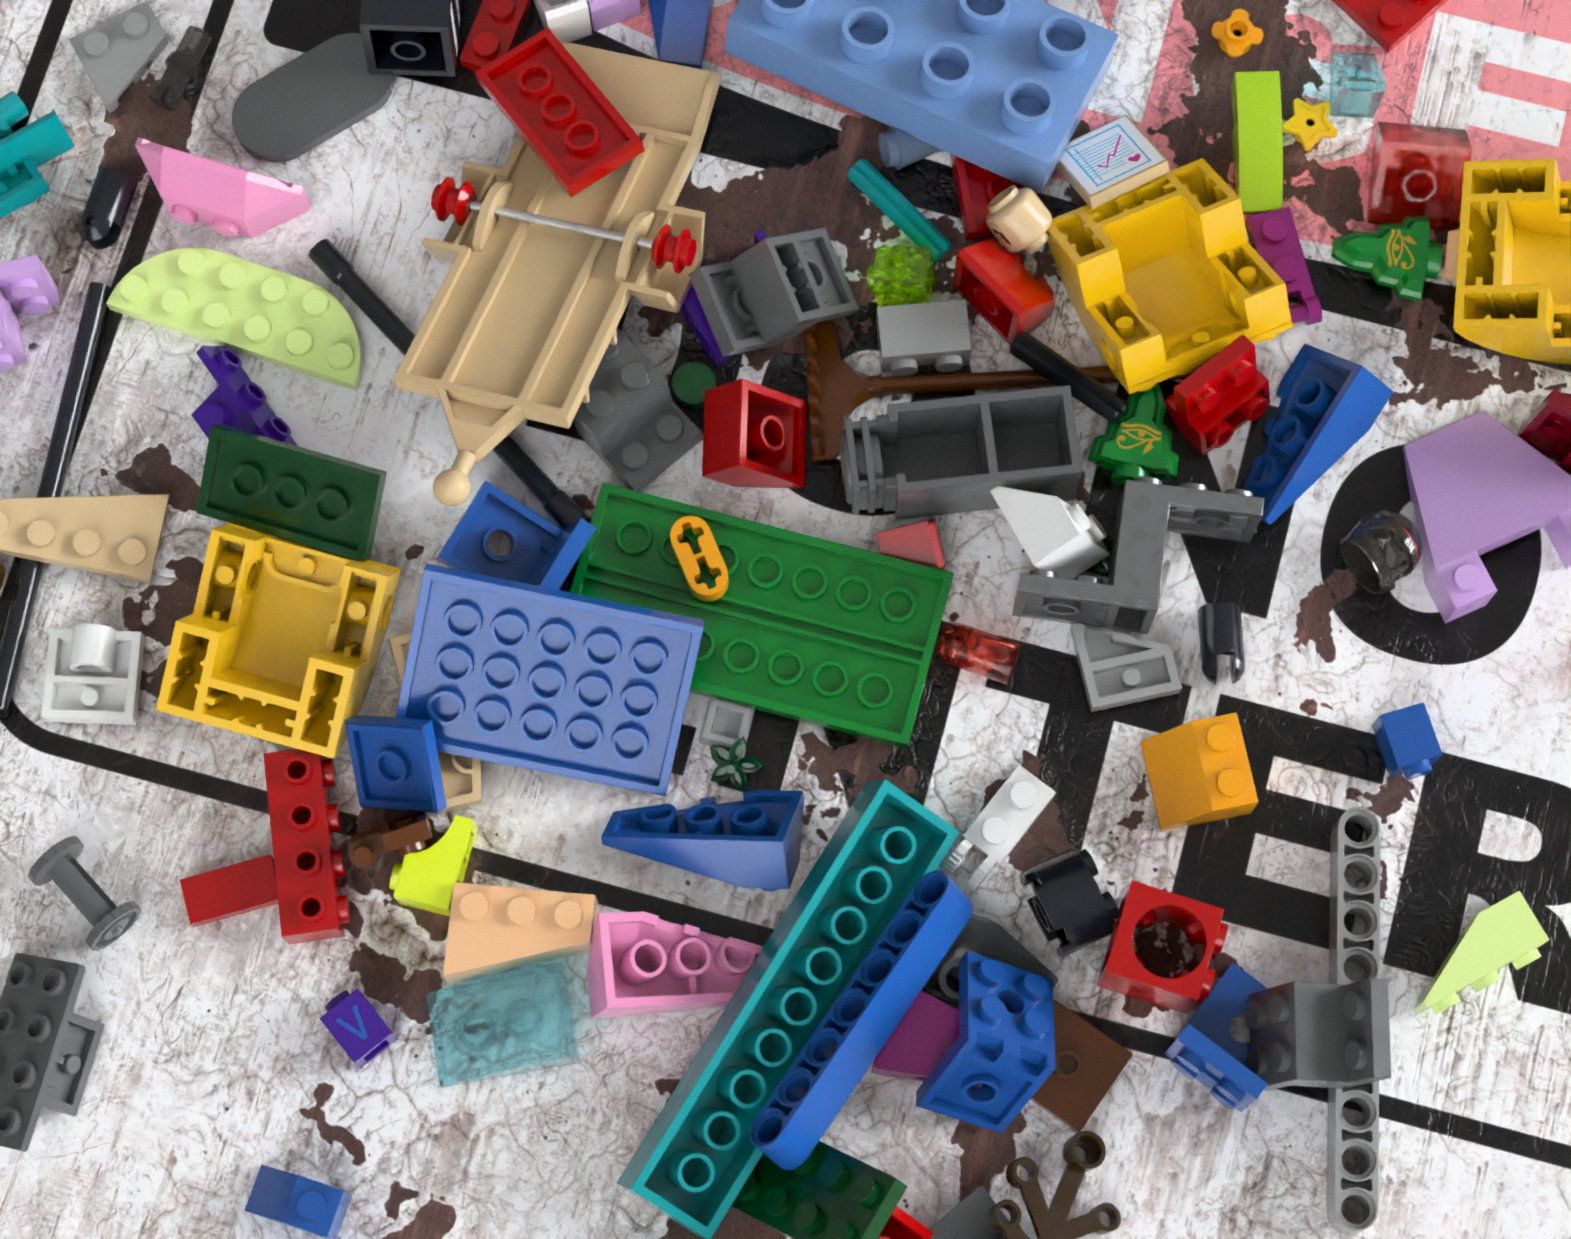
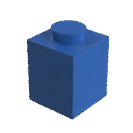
M1424 702L1382 714L1372 725L1390 778L1404 774L1406 780L1424 776L1433 771L1431 765H1434L1443 755Z

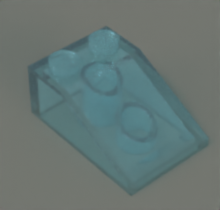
M562 961L516 969L426 993L441 1088L581 1063L567 971Z

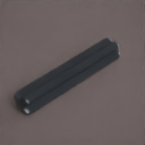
M1025 331L1020 332L1011 343L1010 353L1055 385H1070L1071 395L1110 423H1117L1125 414L1128 407L1125 399Z

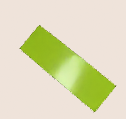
M1279 71L1235 72L1231 84L1234 126L1231 138L1235 191L1241 198L1243 215H1254L1282 209L1283 133Z

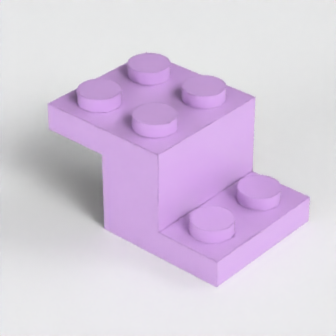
M37 254L0 263V373L10 371L15 365L27 362L18 314H40L47 311L50 306L61 304L58 287Z

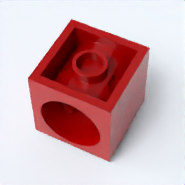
M1131 881L1121 900L1119 907L1120 917L1115 921L1114 933L1111 934L1097 986L1188 1014L1195 1004L1202 1005L1204 997L1208 998L1216 970L1208 968L1210 959L1214 960L1217 952H1221L1228 931V925L1221 923L1224 909ZM1157 922H1165L1178 927L1186 934L1191 947L1193 946L1195 954L1193 971L1190 972L1187 968L1172 978L1159 977L1149 972L1134 952V931L1140 926L1142 929H1145Z

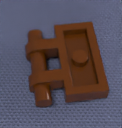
M412 811L382 821L378 826L354 834L348 844V856L351 863L357 867H367L375 861L377 853L383 851L388 853L397 850L398 855L402 856L425 848L424 840L432 838L427 813Z

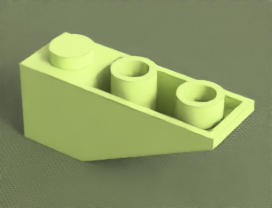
M1520 890L1479 912L1468 922L1416 1005L1415 1009L1418 1014L1432 1008L1435 1015L1461 1001L1456 994L1472 985L1477 993L1501 979L1497 972L1501 968L1512 963L1515 969L1519 970L1541 957L1537 949L1548 942L1549 938Z

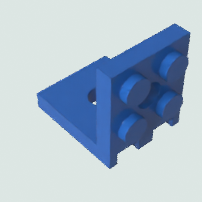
M485 481L435 559L452 569L559 590L595 532L596 527L580 518L562 530L488 481ZM501 532L509 538L511 549L507 556L498 557L489 551L487 540L491 533Z
M967 951L959 961V1037L917 1089L916 1106L1002 1134L1056 1069L1053 979ZM1004 1003L1009 1005L1014 1013L1008 1012ZM975 1084H986V1085H989V1086L976 1087V1086H973V1085H975Z
M1232 963L1211 990L1208 998H1205L1202 1005L1199 1006L1164 1055L1172 1060L1171 1064L1183 1075L1192 1080L1196 1078L1211 1089L1210 1094L1224 1106L1230 1109L1235 1108L1242 1112L1257 1100L1268 1083L1246 1067L1250 1042L1243 1043L1235 1040L1230 1033L1229 1026L1232 1019L1245 1017L1246 1006L1249 1002L1248 994L1268 988Z

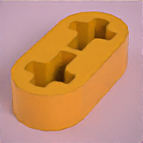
M684 516L678 519L671 527L670 541L672 550L693 596L701 601H715L721 598L728 589L729 577L727 567L707 523L697 516ZM691 529L694 535L702 533L698 537L700 553L694 555L687 542L679 543L684 539L683 531ZM705 562L711 575L719 573L720 576L715 578L716 586L714 588L708 589L705 583H696L701 579L699 564Z

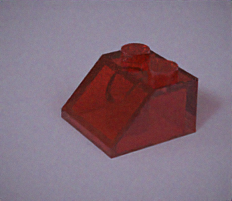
M1378 121L1370 167L1368 223H1402L1406 216L1429 217L1430 229L1456 230L1461 209L1464 161H1470L1472 151L1467 131L1464 129Z

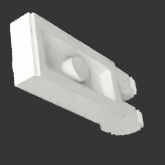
M1019 764L963 834V841L945 862L943 868L952 874L954 870L959 869L965 861L967 854L974 848L986 858L979 867L974 869L966 883V886L975 892L995 866L999 868L1047 807L1056 792Z

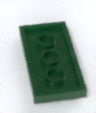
M218 423L211 426L196 513L365 562L371 558L387 472Z
M819 1141L804 1163L792 1170L781 1169L763 1153L731 1207L790 1239H878L908 1186L897 1178Z

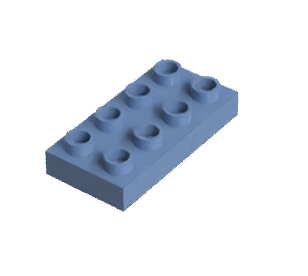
M740 0L727 21L724 52L883 124L906 131L921 141L1041 194L1110 67L1119 34L1042 0Z

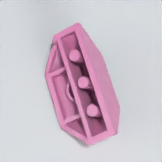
M139 137L136 141L135 146L170 216L180 223L186 225H195L196 222L211 226L215 232L230 238H235L237 234L253 238L309 210L310 201L304 186L290 182L287 183L156 144Z

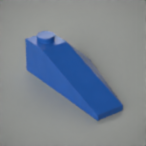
M1304 343L1280 382L1276 395L1281 398L1276 416L1275 418L1267 419L1263 431L1268 435L1264 451L1253 460L1244 486V490L1252 492L1253 497L1264 498L1261 520L1271 525L1370 430L1394 391L1362 365Z
M755 790L743 792L744 800L716 804L715 797L701 798L699 805L688 809L676 810L671 804H661L614 811L601 836L602 845L742 888H761L765 891L789 889L800 861L804 793L803 791Z

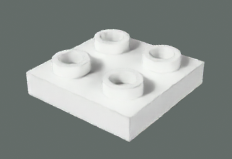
M92 623L77 624L73 629L50 628L41 718L45 722L137 725L145 642L144 634L138 631H116L112 627Z

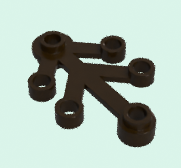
M1081 1131L1068 1138L1065 1142L1063 1157L1067 1164L1049 1209L1038 1182L1039 1170L1036 1163L1028 1157H1021L1007 1166L1006 1179L1012 1187L1020 1189L1037 1239H1077L1094 1232L1105 1235L1119 1227L1121 1215L1117 1207L1111 1203H1102L1092 1208L1088 1214L1066 1221L1085 1172L1100 1166L1105 1159V1144L1096 1133ZM1076 1146L1082 1148L1085 1152L1084 1162L1077 1157L1075 1152ZM1018 1165L1026 1169L1028 1173L1027 1181H1023L1017 1175ZM1002 1200L990 1208L988 1213L989 1223L995 1230L1003 1233L1004 1239H1026L1019 1224L1022 1213L1020 1207L1014 1201ZM1000 1208H1004L1009 1212L1011 1217L1009 1224L1001 1220L999 1216ZM1100 1211L1105 1212L1109 1216L1110 1223L1108 1227L1100 1222Z

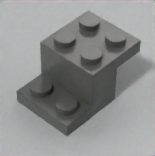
M825 227L765 238L731 261L702 266L688 274L723 357L783 344L818 322L848 316L859 309Z
M617 327V344L608 345L589 385L590 401L589 403L581 402L573 421L578 435L630 490L639 492L703 440V435L700 429L673 402L667 379Z
M1369 978L1347 985L1293 981L1248 994L1249 1002L1245 1010V1021L1249 1028L1250 1050L1246 1058V1067L1268 1083L1263 1091L1287 1086L1343 1089L1391 1078L1388 979Z

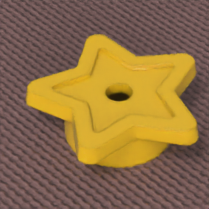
M1299 98L1294 99L1292 102L1293 117L1283 123V132L1292 134L1294 139L1302 144L1305 151H1310L1322 138L1337 137V129L1328 120L1331 107L1330 102L1325 101L1311 106ZM1312 120L1314 125L1308 126L1306 121Z

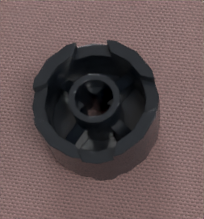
M1068 849L1020 873L1021 884L1026 886L1031 883L1035 894L1034 897L1027 900L1031 911L1047 941L1050 942L1057 938L1060 942L1056 951L1057 955L1062 958L1114 933L1113 924H1115V919L1120 917L1118 907L1112 895L1108 891L1101 893L1093 878L1098 875V869L1092 856L1086 849L1078 853L1074 849Z

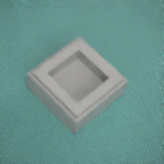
M711 696L699 736V743L708 746L722 745L730 749L743 736L747 743L755 715V707Z

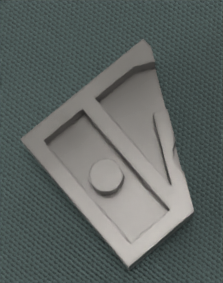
M147 1L69 39L108 113L116 110L120 105L118 98L130 83L137 84L145 74L149 62L157 59L169 44L162 27Z
M1082 623L1071 624L1070 632L1091 712L1181 692L1182 686L1171 645L1152 640L1139 641L1131 635L1115 631L1113 634L1086 628V624Z

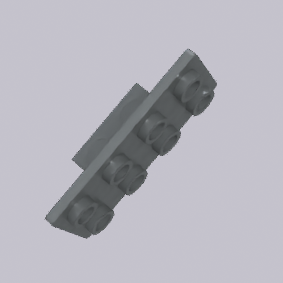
M16 953L0 999L1 1147L26 1152L42 1107L71 1116H76L105 1026V1024L72 1013L85 973V967L80 964Z

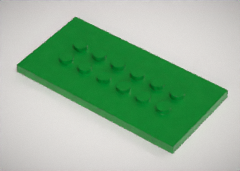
M606 483L602 484L590 523L596 527V530L581 553L570 593L704 620V629L689 692L755 707L756 710L908 749L954 573ZM684 516H697L707 523L727 567L729 577L728 589L721 598L715 601H701L693 596L672 550L670 541L671 527L678 519ZM691 529L683 531L684 539L679 543L687 542L693 554L700 553L698 537L702 533L694 535ZM705 562L699 564L701 579L696 583H705L708 589L714 588L716 586L715 578L720 576L719 573L711 575Z

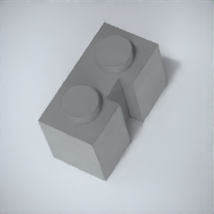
M966 299L877 307L876 330L881 373L891 372L894 376H909L918 372V366L933 364L934 368L939 372H954L960 370L965 365H970L972 347Z

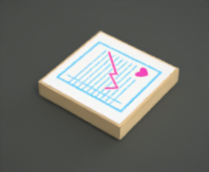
M1127 115L1069 141L1056 165L1059 172L1091 209L1170 172L1168 160Z

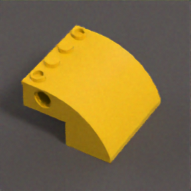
M1203 158L1171 170L1167 174L1094 209H1091L1087 204L1052 218V223L1046 231L1049 236L1047 242L1059 275L1083 327L1106 365L1129 394L1150 390L1159 382L1176 375L1193 372L1198 366L1205 364L1242 334L1254 344L1259 341L1271 340L1278 333L1293 328L1285 282L1248 243L1241 198Z
M1555 158L1464 161L1454 331L1473 343L1503 354L1528 360L1571 365V181H1561Z
M226 522V525L212 529L193 614L175 622L156 710L334 759L348 737L345 720L352 715L359 714L370 686L386 635L402 568L369 559L365 562L229 522Z

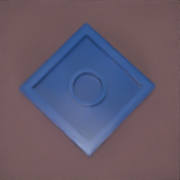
M352 715L345 720L360 807L439 813L447 807L432 720Z

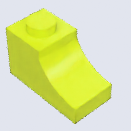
M455 815L448 831L437 843L423 851L405 855L403 863H395L389 888L395 890L393 896L399 904L450 916L454 882L463 883L478 829L473 819Z

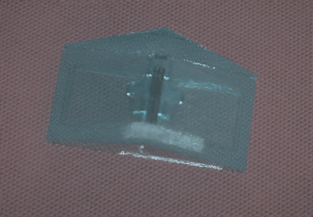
M1331 52L1330 116L1374 118L1386 85L1375 54Z

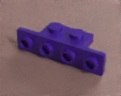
M201 346L196 353L219 385L191 414L206 437L209 439L211 426L219 423L297 446L290 436L291 430L289 426L275 415L266 402L264 391L257 384L253 383L242 369V361L239 356L225 346Z

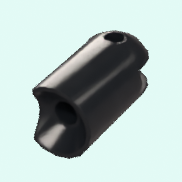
M100 167L98 169L79 222L80 236L94 248L105 249L117 242L138 185L135 178L122 171L108 167Z
M1232 602L1205 604L1197 610L1203 674L1209 682L1215 685L1217 680L1216 655H1229L1232 684H1235L1245 672L1241 608L1238 604Z

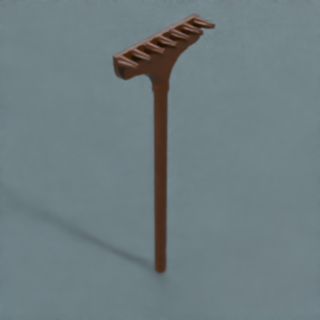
M827 321L818 322L804 331L812 461L831 460L840 455L839 434L844 430V419H848L856 407L871 398H882V395L1057 386L1034 369L897 377L869 376L853 370L841 358L836 341L835 328L831 323ZM1108 366L1078 367L1101 384L1120 383ZM1193 372L1176 375L1167 380H1184Z

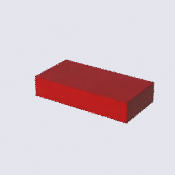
M271 854L180 879L189 921L193 927L278 904L274 858Z

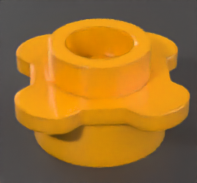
M1235 9L1231 17L1223 22H1215L1211 29V34L1215 39H1218L1220 48L1233 58L1241 57L1249 51L1252 45H1259L1264 36L1262 29L1254 27L1248 19V12L1243 9ZM1238 30L1241 32V35L1235 36L1233 32Z

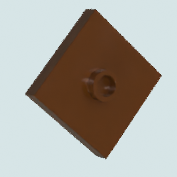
M1054 999L1056 1069L1030 1100L1079 1133L1133 1053Z

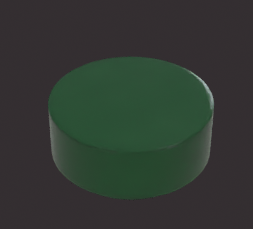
M688 362L681 365L672 377L674 398L680 405L689 409L703 408L705 390L717 387L714 372L707 365L700 362Z

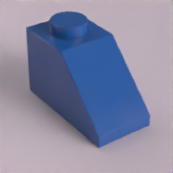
M261 1165L244 1211L326 1239H337L352 1195L344 1190L296 1174Z

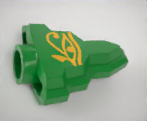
M1406 216L1402 223H1384L1375 233L1356 231L1334 238L1331 257L1352 270L1369 272L1377 284L1394 288L1397 297L1420 302L1426 278L1437 279L1443 248L1442 243L1430 241L1429 217Z
M1157 383L1150 390L1137 391L1131 394L1127 400V410L1122 418L1115 424L1109 422L1105 435L1095 437L1087 460L1098 467L1112 471L1111 481L1118 486L1124 487L1126 480L1134 481V478L1141 476L1153 477L1160 481L1176 480L1179 456L1171 450L1172 432L1163 423L1166 405L1160 384Z

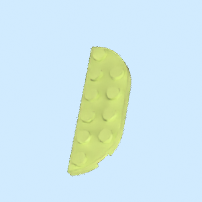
M181 248L155 255L134 267L116 285L106 302L108 308L112 311L218 346H225L233 351L357 391L362 373L363 358L360 339L354 323L343 305L331 293L303 278L212 249Z

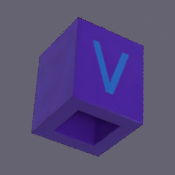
M358 988L351 994L346 990L335 996L325 1006L327 1013L319 1018L360 1069L398 1040Z

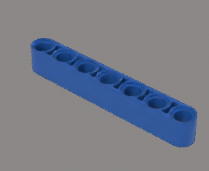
M942 871L929 872L922 876L914 885L753 1120L749 1130L750 1142L781 1169H795L802 1165L809 1157L969 921L973 913L972 901Z

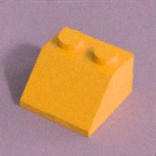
M1237 712L1190 721L1140 741L1160 831L1251 814L1259 801Z

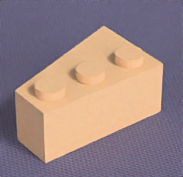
M454 882L443 968L444 979L450 985L463 982L464 979L490 973L493 975L506 972L507 969L533 963L540 964L590 952L595 917L598 914L599 908L596 896L593 894Z

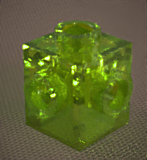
M908 245L877 247L875 265H868L867 289L868 291H874L878 307L932 302L935 267L930 247H910Z

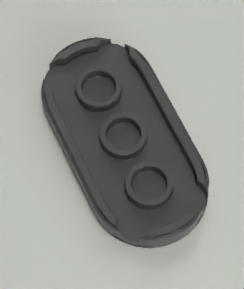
M344 33L334 36L245 88L233 107L232 125L241 146L256 158L272 159L273 162L293 160L383 107L392 93L391 89L394 85L395 75L369 74L360 33Z

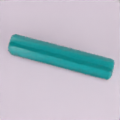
M866 159L858 160L849 169V180L932 261H939L948 253L951 246L950 241Z

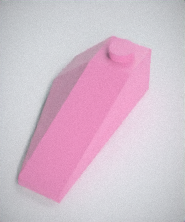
M644 911L598 913L595 917L587 965L591 1018L636 1016L727 1006L764 946L733 937L723 938L700 931L699 927L689 924L679 925L659 919L658 915Z

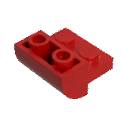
M1242 334L1176 385L1174 393L1164 401L1177 429L1201 456H1204L1214 447L1220 448L1225 445L1233 436L1234 431L1248 420L1255 421L1262 416L1270 404L1269 380L1256 368L1255 345Z

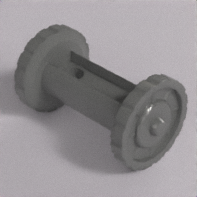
M70 836L53 845L39 857L31 867L28 878L37 886L46 884L51 880L54 881L94 927L86 938V944L92 951H99L115 942L134 925L141 914V908L134 901H129L119 907L113 903L76 861L82 853L84 844L77 836Z

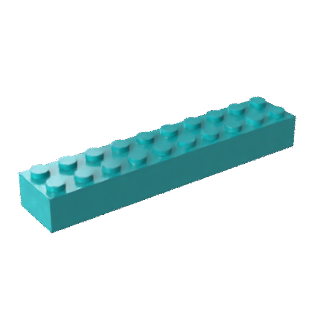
M886 779L868 780L618 1179L617 1184L692 1233L705 1239L712 1238L763 1154L750 1142L749 1130L753 1120L914 885L922 876L938 869L960 831Z

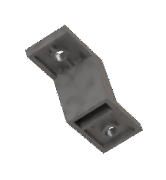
M1146 476L1136 477L1134 481L1126 480L1116 511L1108 584H1103L1102 579L1094 576H1077L1075 580L1057 578L1056 573L1043 569L1031 570L1029 574L1020 573L1012 616L1070 624L1082 623L1086 624V626L1148 634L1158 610L1167 532L1250 543L1263 516L1264 498L1253 497L1252 492L1244 489H1228L1225 493L1208 491L1206 486L1198 483H1182L1179 487L1163 485L1159 479Z

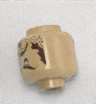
M1012 185L999 193L987 205V209L990 212L987 215L986 224L1008 252H1019L1025 249L1029 254L1039 249L1049 239L1046 231L1052 223V215L1031 188L1018 189L1015 185Z

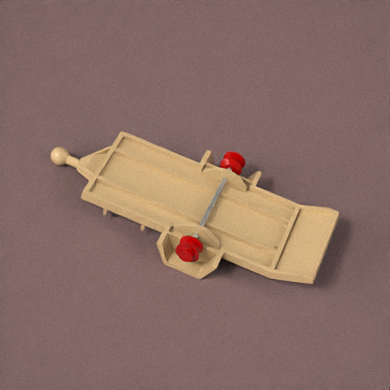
M560 41L640 137L645 151L573 197H570L519 134L502 168L465 161L462 166L460 189L456 188L455 181L451 177L445 178L442 184H438L434 188L431 207L432 210L436 211L437 219L444 222L450 214L454 215L455 219L443 241L425 237L421 244L437 260L453 264L402 360L394 379L397 389L439 398L458 451L451 469L439 473L433 483V493L436 499L443 505L458 506L466 501L471 489L467 477L474 463L482 460L525 419L569 429L581 402L589 403L590 401L589 385L608 345L617 344L616 328L632 295L636 296L643 306L675 313L679 312L692 284L688 274L699 268L702 262L706 212L674 205L701 150L721 82V73Z

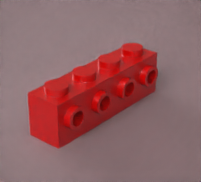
M300 749L264 753L281 936L289 945L345 937L344 923L351 922V911L347 894L340 895L339 877H346V864L343 849H336L334 832L341 831V817L338 804H331L329 787L336 786L337 784L333 759H326L325 756Z

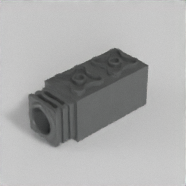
M1070 385L888 404L886 415H877L875 420H868L867 417H860V421L852 422L851 418L844 419V430L839 434L843 488L846 502L851 505L852 515L859 514V510H867L868 513H874L876 508H883V511L894 510L895 520L999 509L1000 507L990 492L997 486L1057 496L1063 501H1074L1082 476Z

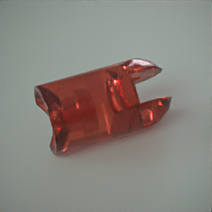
M953 623L943 629L942 636L944 639L939 641L936 647L939 657L945 663L994 681L1008 684L1021 644L960 623Z

